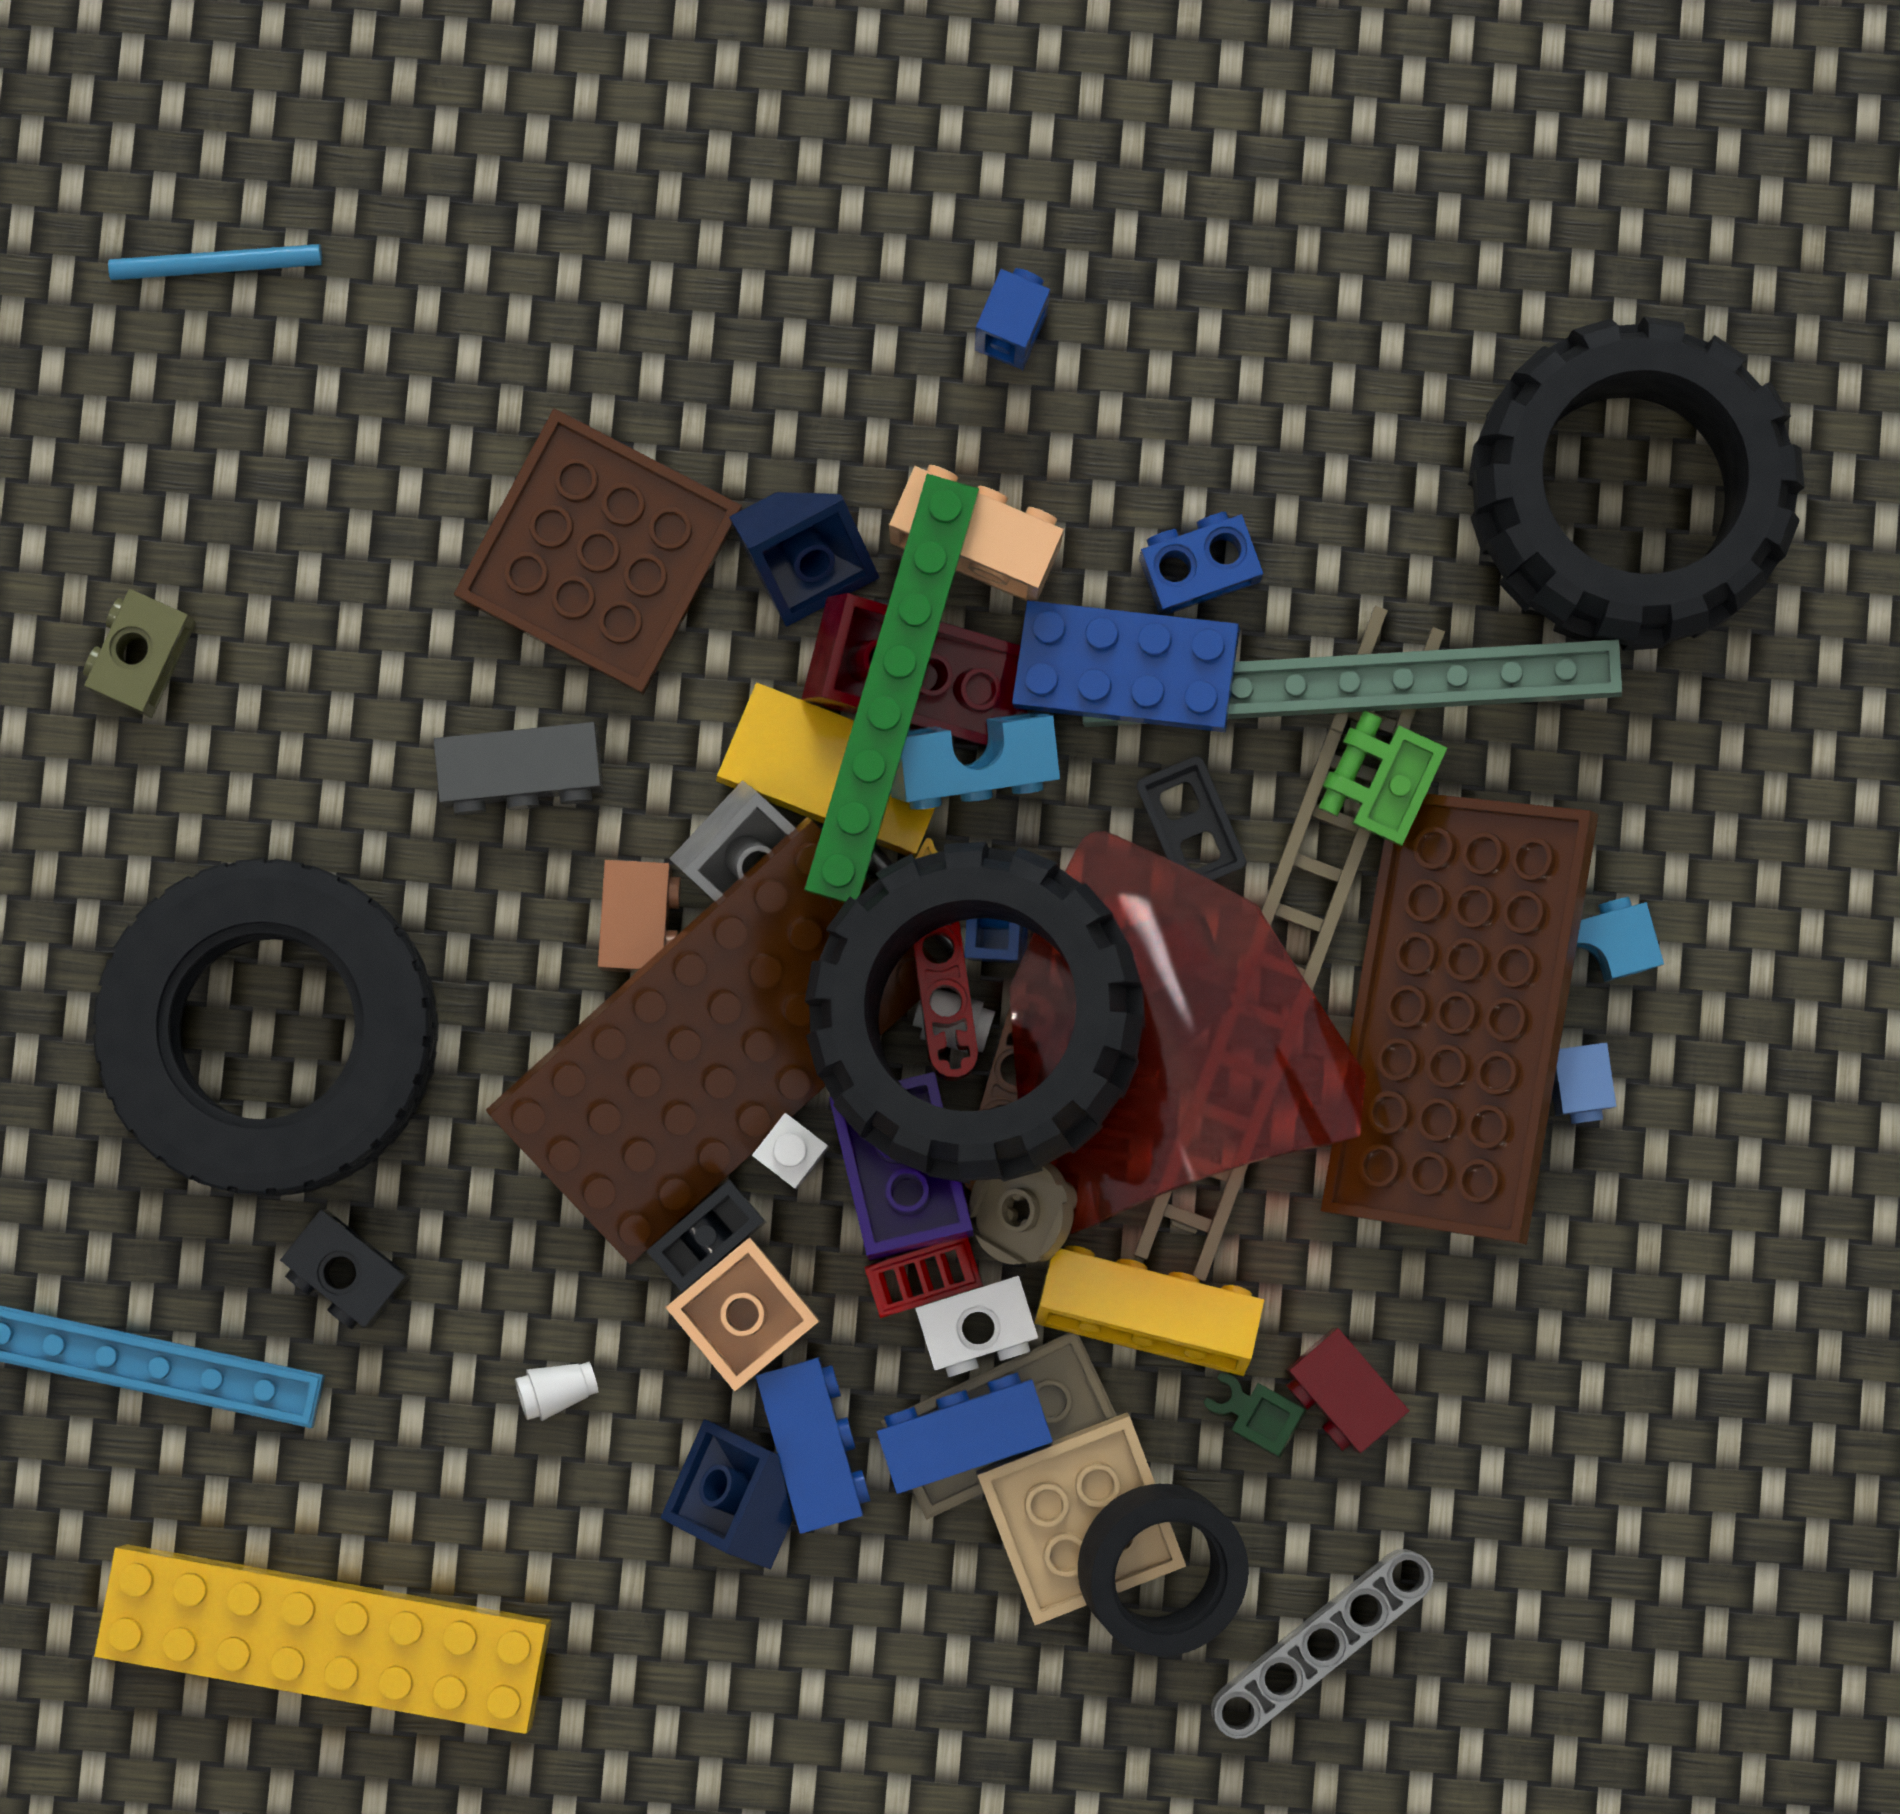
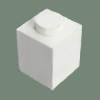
M784 1113L752 1156L797 1190L829 1149V1146L787 1113Z

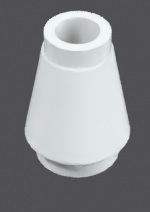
M590 1362L526 1369L527 1375L515 1378L519 1400L527 1420L540 1417V1420L544 1421L588 1398L589 1395L599 1392Z

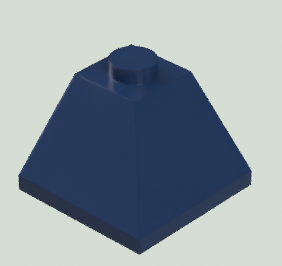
M776 492L729 517L751 563L786 627L825 607L827 597L852 593L880 578L841 494Z
M704 1419L660 1518L729 1555L771 1569L793 1520L779 1455L712 1421Z

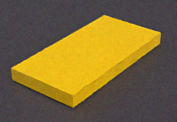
M756 682L719 769L716 782L735 789L743 780L768 802L824 823L854 720ZM890 794L876 844L905 856L913 854L914 858H916L936 807L910 809L909 802L892 798Z

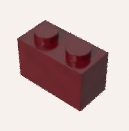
M1332 1328L1285 1369L1293 1379L1286 1387L1306 1410L1315 1404L1328 1419L1322 1426V1429L1341 1451L1351 1446L1355 1452L1361 1454L1410 1411L1339 1328Z

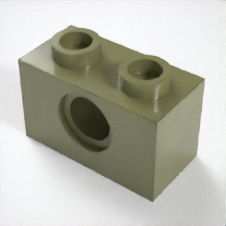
M129 589L124 600L118 598L109 611L106 627L110 628V631L102 648L94 647L87 658L83 675L88 678L84 686L95 694L152 718L196 622L184 612ZM136 639L146 640L148 644L146 657L137 664H126L124 660L126 646Z

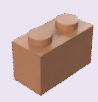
M605 860L598 968L601 971L636 973L678 935V930H669L670 909H679L681 877H672V867L669 863Z

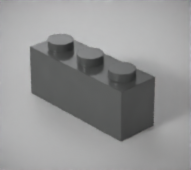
M594 722L434 738L439 802L445 808L453 807L454 815L486 812L485 804L507 802V809L509 810L539 807V798L560 796L561 804H581L593 801L592 793L604 792L599 733Z

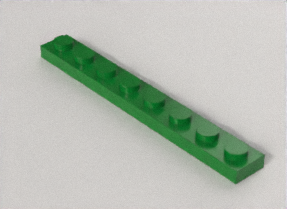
M930 474L926 475L806 882L805 892L843 903L850 896L856 900L862 893L973 515L979 488Z

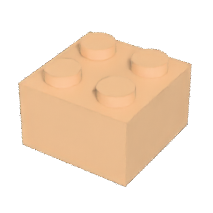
M750 1237L665 1307L735 1392L820 1322L814 1312Z

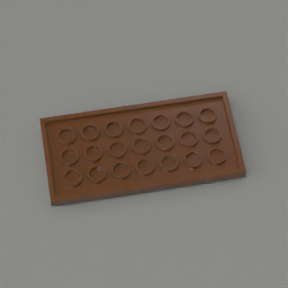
M1426 794L1403 845L1400 847L1384 839L1321 1206L1322 1212L1527 1245L1599 814L1591 810Z
M808 816L795 827L796 829L773 847L770 853L762 857L741 879H738L716 902L714 901L486 1109L489 1116L630 1265L756 1151L784 1113L793 1117L825 1087L822 1079L816 1074L806 1037L810 1033L809 1005L805 1002L812 961H819L830 935L826 928L844 903L808 893L804 890L822 831ZM866 880L861 895L871 887ZM922 946L924 956L929 961L939 964L926 948ZM913 947L896 964L884 988L879 1012L880 1036L920 1000Z

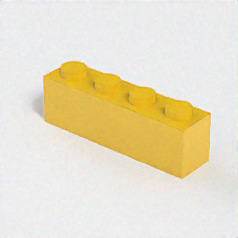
M1066 1246L1064 1249L1060 1248L1049 1260L1034 1324L1244 1376L1252 1360L1264 1299L1253 1297L1252 1293L1243 1287L1224 1285L1221 1288L1201 1284L1197 1277L1187 1273L1171 1272L1165 1275L1147 1270L1146 1265L1135 1260L1118 1259L1114 1262L1095 1257L1091 1250L1084 1247Z

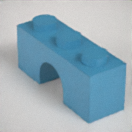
M1036 711L986 719L988 731L987 747L979 759L966 765L961 764L954 754L951 730L936 726L909 730L892 787L891 797L909 802L910 809H928L941 806V797L960 794L961 801L971 802L993 798L992 789L1011 787L1013 794L1033 793L1044 790L1043 782L1060 779L1053 715Z
M1629 897L1616 899L1598 905L1600 915L1581 920L1577 947L1587 950L1596 958L1604 982L1664 965L1647 902L1632 906Z

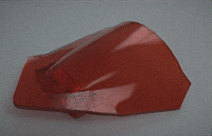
M1098 831L1084 837L1065 872L1081 884L1086 883L1113 913L1118 926L1130 944L1143 986L1145 1028L1142 1029L1138 1060L1140 1062L1124 1099L1120 1098L1102 1122L1103 1128L1074 1154L1070 1151L1050 1162L1061 1172L1065 1181L1074 1186L1077 1192V1204L1073 1209L1074 1217L1070 1234H1075L1095 1226L1143 1202L1201 1179L1264 1159L1327 1146L1360 1136L1366 1074L1291 960L1257 904L1194 871L1117 835ZM1036 933L1033 934L1009 987L1018 1099L1038 1087L1058 1065L1071 1039L1076 1016V993L1069 965L1049 942Z

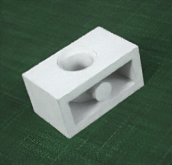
M1019 1276L915 1308L934 1370L945 1368L948 1377L979 1368L976 1357L997 1351L1000 1361L1030 1352L1028 1341L1038 1338ZM974 1312L987 1314L994 1324L992 1337L982 1344L969 1342L962 1332L965 1318Z

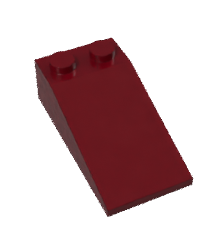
M850 593L827 597L801 700L856 715L888 605ZM941 622L910 729L936 726L951 730L952 740L986 748L988 743L986 719L1022 714L1028 711L1015 709L1012 705L1020 645Z

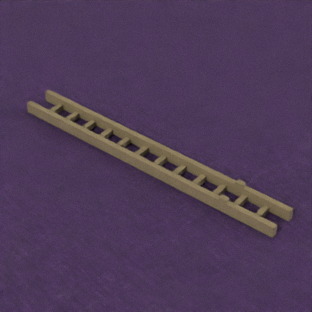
M1375 605L1356 655L1372 654L1388 610ZM1432 627L1423 651L1439 650L1445 631ZM1401 709L1397 721L1371 711L1367 712L1383 719L1378 731L1391 735L1390 743L1398 725L1408 730L1410 729L1417 709ZM1362 712L1334 713L1133 1254V1256L1147 1260L1163 1217L1171 1219V1226L1192 1234H1196L1197 1229L1206 1232V1238L1192 1273L1193 1276L1202 1282L1206 1281L1371 834L1353 825L1354 817L1339 813L1338 817L1320 810L1318 808L1319 804H1316L1329 768L1336 770L1340 762L1341 756L1336 755L1335 751L1347 720L1358 723ZM1361 765L1356 779L1371 784L1377 770ZM1311 818L1355 834L1342 869L1298 853ZM1292 867L1336 883L1323 919L1279 903ZM1274 917L1318 933L1305 969L1261 953ZM1255 967L1299 982L1287 1019L1242 1003ZM1237 1016L1281 1032L1268 1069L1224 1053ZM1219 1066L1263 1082L1250 1119L1205 1103ZM1200 1116L1244 1132L1231 1169L1187 1153ZM1181 1167L1225 1182L1212 1220L1168 1203Z

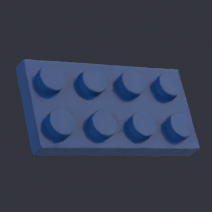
M1027 600L1012 705L1015 709L1226 733L1240 632L1239 624Z

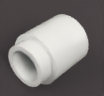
M937 989L932 997H930V1005L936 1014L949 1017L959 1011L961 999L958 994ZM971 998L978 1051L983 1052L995 1011L983 1008L984 1002ZM919 1001L913 1026L922 1028L920 1039L926 1040ZM965 1022L950 1028L932 1026L934 1035L945 1031L946 1047L958 1050L955 1031H966ZM958 1050V1051H962V1052L968 1053L967 1050Z

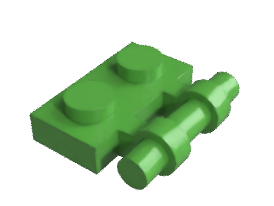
M1363 711L1355 729L1349 728L1343 740V744L1347 747L1335 772L1329 771L1322 785L1327 790L1318 808L1338 817L1346 798L1361 805L1352 824L1401 847L1447 751V747L1400 725L1397 726L1390 743L1387 744L1374 738L1383 719L1370 712ZM1366 755L1381 761L1369 788L1354 782Z

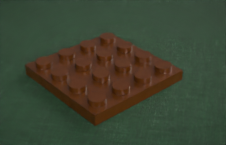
M553 408L455 590L454 596L644 695L733 528L729 517L743 508L742 505Z

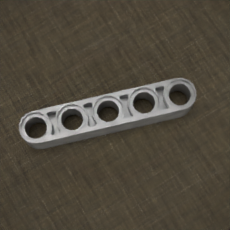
M1399 1549L1387 1554L1216 1693L1211 1703V1716L1219 1730L1226 1736L1235 1739L1246 1738L1257 1732L1423 1598L1431 1589L1433 1583V1569L1429 1562L1422 1555L1408 1549ZM1404 1560H1412L1419 1567V1580L1410 1589H1398L1393 1582V1570L1398 1563ZM1362 1594L1372 1595L1378 1605L1376 1616L1368 1623L1359 1624L1354 1622L1350 1615L1352 1601ZM1318 1629H1329L1333 1632L1336 1640L1334 1650L1326 1657L1317 1658L1310 1655L1307 1646L1309 1636ZM1276 1663L1289 1664L1294 1676L1292 1684L1283 1691L1275 1692L1269 1690L1265 1684V1674L1269 1667ZM1234 1697H1242L1251 1704L1249 1719L1237 1726L1227 1724L1222 1718V1710L1225 1703Z

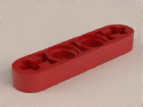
M958 921L932 931L912 946L928 1060L935 1074L947 1081H958L966 1078L973 1071L978 1057L960 922ZM934 935H942L948 938L954 948L952 957L947 962L941 964L929 961L922 951L925 940ZM940 988L953 989L960 996L961 1007L952 1016H940L931 1008V995ZM965 1022L966 1031L956 1030L955 1039L958 1050H967L969 1057L961 1059L960 1068L950 1069V1064L947 1060H939L938 1054L945 1052L946 1049L945 1031L934 1035L932 1026L950 1028Z

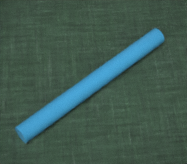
M320 244L109 259L108 271L112 281L322 265V250Z

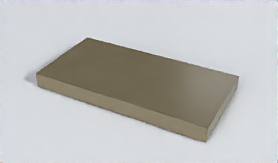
M1069 1332L1030 1350L1028 1353L1019 1355L911 1406H915L917 1415L920 1416L938 1410L935 1399L965 1389L969 1399L990 1392L987 1382L1018 1372L1021 1382L1028 1379L1033 1380L1053 1441L1117 1416L1080 1336ZM885 1419L881 1420L883 1427H887ZM1013 1456L912 1489L926 1520L983 1494L984 1492L976 1471Z

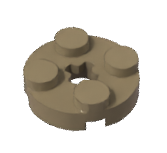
M1051 1163L1042 1166L1043 1171L1005 1182L1001 1179L975 1181L969 1200L970 1218L976 1217V1225L980 1234L975 1236L980 1246L998 1261L1012 1265L1048 1261L1068 1238L1073 1223V1209L1077 1204V1192L1074 1186L1066 1182L1061 1172ZM1026 1199L1029 1203L1030 1214L1028 1219H1023L1020 1224L1016 1221L1019 1212L1013 1208L1015 1200L1023 1201Z

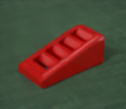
M968 1237L932 1245L864 1267L880 1319L983 1286ZM956 1250L965 1281L954 1283L946 1252ZM935 1256L944 1287L936 1290L933 1288L925 1263V1259ZM911 1263L915 1264L924 1292L914 1297L904 1268L905 1265ZM894 1269L903 1300L895 1303L892 1302L883 1273Z

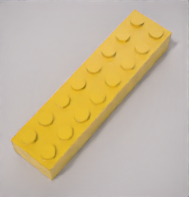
M126 1544L116 1547L114 1550L94 1657L527 1734L533 1726L552 1620Z

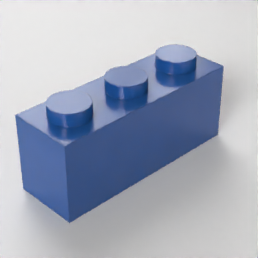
M820 1357L756 1375L799 1533L802 1534L863 1516L864 1512L861 1504L869 1502L871 1499L863 1471L852 1472L846 1451L856 1449L848 1418L837 1420L832 1403L833 1398L841 1396L833 1365L822 1367Z
M1016 1372L987 1382L990 1390L989 1393L969 1399L965 1389L935 1399L938 1410L918 1416L914 1406L884 1416L887 1427L878 1429L876 1432L896 1493L899 1494L1052 1443L1053 1440L1033 1380L1028 1379L1021 1382L1019 1374Z

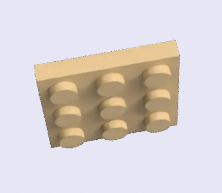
M1127 1412L1054 1440L1052 1443L1031 1449L976 1471L1034 1625L1087 1605L1079 1586L1078 1558L1081 1544L1089 1526L1102 1509L1120 1495L1141 1486L1155 1484L1133 1423ZM1170 1522L1159 1523L1146 1528L1127 1544L1116 1568L1115 1584L1117 1593L1186 1567Z

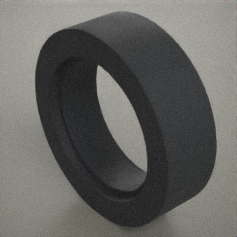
M1150 1484L1132 1489L1120 1495L1104 1507L1095 1517L1084 1536L1079 1552V1586L1087 1606L1117 1641L1134 1651L1147 1655H1179L1195 1650L1213 1640L1228 1626L1242 1604L1248 1584L1249 1563L1247 1552L1236 1527L1206 1497L1180 1485ZM1180 1522L1199 1529L1208 1543L1210 1570L1206 1583L1197 1597L1183 1609L1166 1616L1147 1617L1126 1609L1121 1604L1116 1591L1115 1575L1119 1558L1127 1544L1141 1531L1159 1523Z

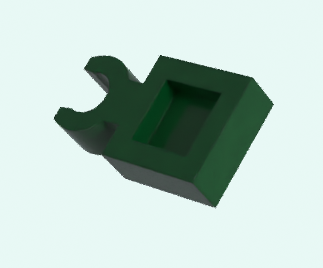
M1220 1373L1217 1379L1222 1384L1231 1388L1232 1396L1228 1402L1223 1404L1216 1403L1206 1397L1203 1403L1207 1409L1218 1416H1229L1232 1414L1237 1416L1238 1419L1231 1429L1232 1432L1280 1459L1306 1414V1410L1257 1383L1251 1396L1243 1392L1242 1386L1234 1376Z

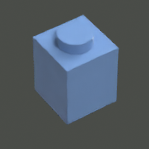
M1607 1042L1559 1049L1552 1091L1555 1116L1570 1114L1571 1124L1603 1120L1602 1110L1617 1107Z

